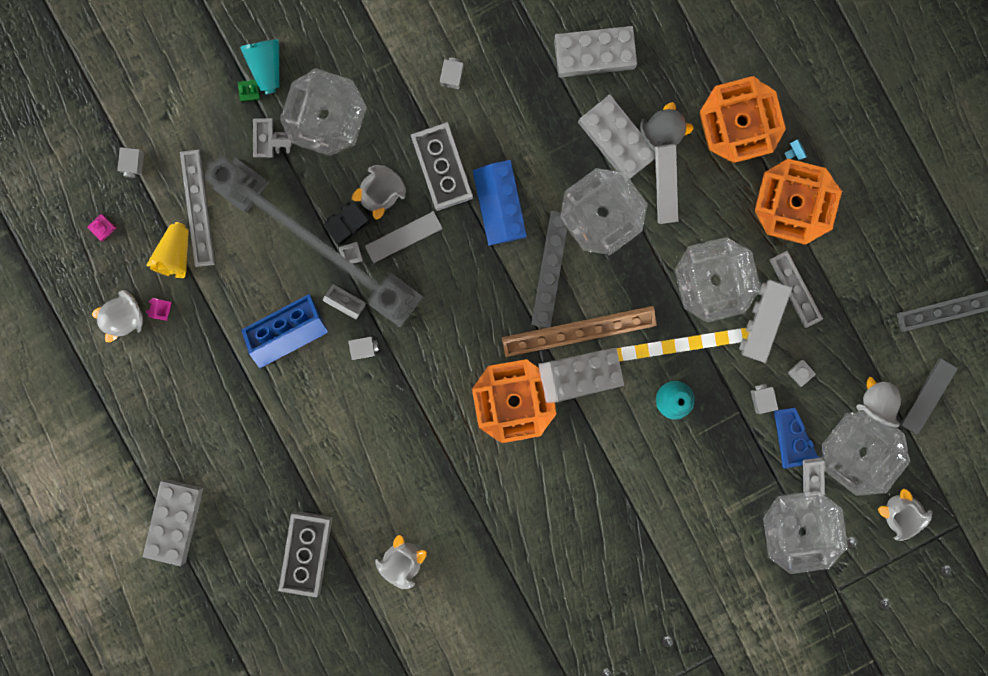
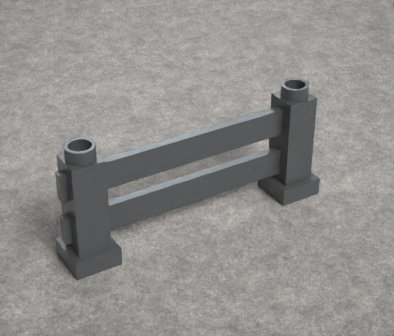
M221 155L216 163L211 161L207 168L210 171L204 179L214 185L213 189L245 213L249 211L254 203L372 289L376 293L370 299L369 305L398 327H402L422 300L423 296L392 273L385 279L382 285L260 196L269 182L237 158L231 162Z

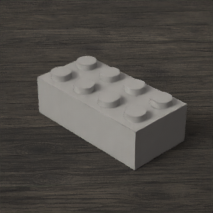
M633 26L555 34L554 43L558 78L634 70L637 66Z
M608 95L579 119L578 123L625 182L655 160V150L648 145L640 131L611 95Z
M448 122L411 134L436 211L473 199Z
M770 280L762 283L759 290V295H762L760 302H755L752 313H755L753 321L749 320L746 331L749 332L746 339H742L739 347L742 350V355L766 363L792 289L791 287Z
M617 348L539 364L546 403L558 402L624 386Z
M169 479L160 482L143 553L144 558L182 566L186 563L202 497V487Z
M294 511L291 514L279 591L311 597L319 596L333 517Z

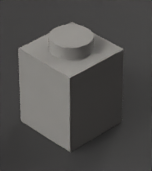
M444 59L440 86L460 89L464 68L460 59Z
M120 147L117 171L124 173L123 176L135 178L136 174L142 175L144 152L139 149Z
M373 337L348 341L352 360L377 356L376 352L379 351L378 342L373 340Z
M761 384L755 386V390H751L757 414L778 410L773 387Z

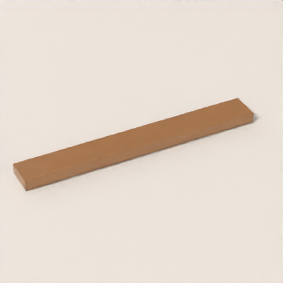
M653 306L502 337L505 357L657 326L655 310Z

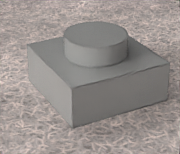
M358 242L338 247L341 256L352 264L363 261Z
M800 360L787 372L800 387L816 375L804 360Z

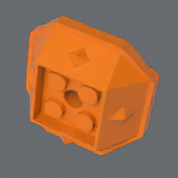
M754 76L715 86L699 112L709 150L733 163L773 153L786 130L776 91L760 82ZM738 117H743L746 120L745 126L738 124Z
M787 159L764 173L755 212L767 235L801 244H808L833 229L842 190L835 183L826 168ZM793 197L799 199L800 205L798 207L792 205Z
M527 359L488 366L472 388L479 428L501 443L541 436L556 415L554 402L546 403L540 369ZM513 395L520 399L517 406H511L508 403L509 398Z

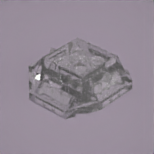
M315 68L292 82L280 121L293 145L331 156L356 144L367 107L353 80ZM322 110L329 111V115L325 119L319 117Z
M596 168L564 191L560 219L582 250L611 255L642 232L647 203L625 172ZM605 207L608 210V215L600 217L597 213L598 208Z
M727 237L687 247L674 270L683 308L704 322L746 313L761 290L752 251ZM713 275H717L720 278V283L717 286L711 282Z
M865 411L846 413L822 444L824 471L856 496L887 493L910 463L905 434L896 427H891L873 419ZM862 447H865L867 450L864 457L859 455Z
M817 490L778 495L763 518L768 557L790 574L829 569L848 548L843 509ZM801 527H806L807 529L804 536H799V529Z

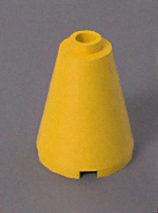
M179 222L169 225L150 257L147 267L150 266L151 270L166 276H170V274H176L175 278H184L186 276L189 235L186 225Z

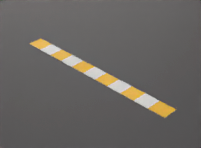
M746 328L617 348L620 362L742 342L743 338H747L749 332L746 331Z

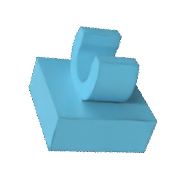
M800 140L790 143L793 149L784 153L787 159L797 156L800 161L808 157Z

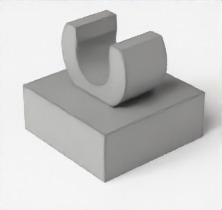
M273 132L271 145L275 147L276 153L280 152V147H285L286 152L290 153L293 132Z

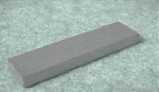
M676 145L655 146L658 223L678 222Z
M433 211L365 247L373 263H376L443 228Z
M785 251L770 259L769 261L781 284L792 288L789 299L804 328L823 320L789 252Z

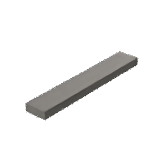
M201 151L180 152L195 267L215 265Z

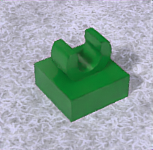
M255 80L238 82L240 102L260 100L259 87Z

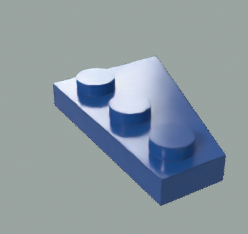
M796 408L775 410L782 467L802 466L803 460L820 458L813 448L812 441L809 440L806 434L805 427Z

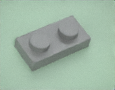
M272 118L253 119V158H274V147L271 145V138L274 132Z
M334 284L323 298L324 302L354 319L358 318L366 305V302Z
M822 457L803 460V494L806 498L825 495L824 460Z

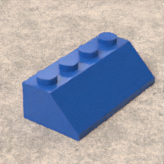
M511 160L493 163L473 170L488 246L526 238L527 235Z
M308 294L243 328L242 333L249 355L257 366L261 368L328 333V330L312 297Z

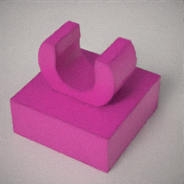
M100 214L88 226L89 230L100 241H104L116 229L103 214Z
M156 298L149 300V303H151L150 310H146L148 317L167 321L172 302Z

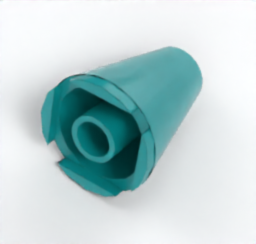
M279 39L240 46L241 52L260 91H264L265 94L276 92V88H279Z
M670 381L658 390L656 405L665 417L681 419L687 416L693 409L694 394L687 384L680 381Z

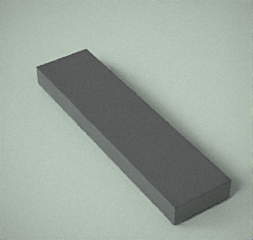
M939 358L900 425L918 435L958 368Z

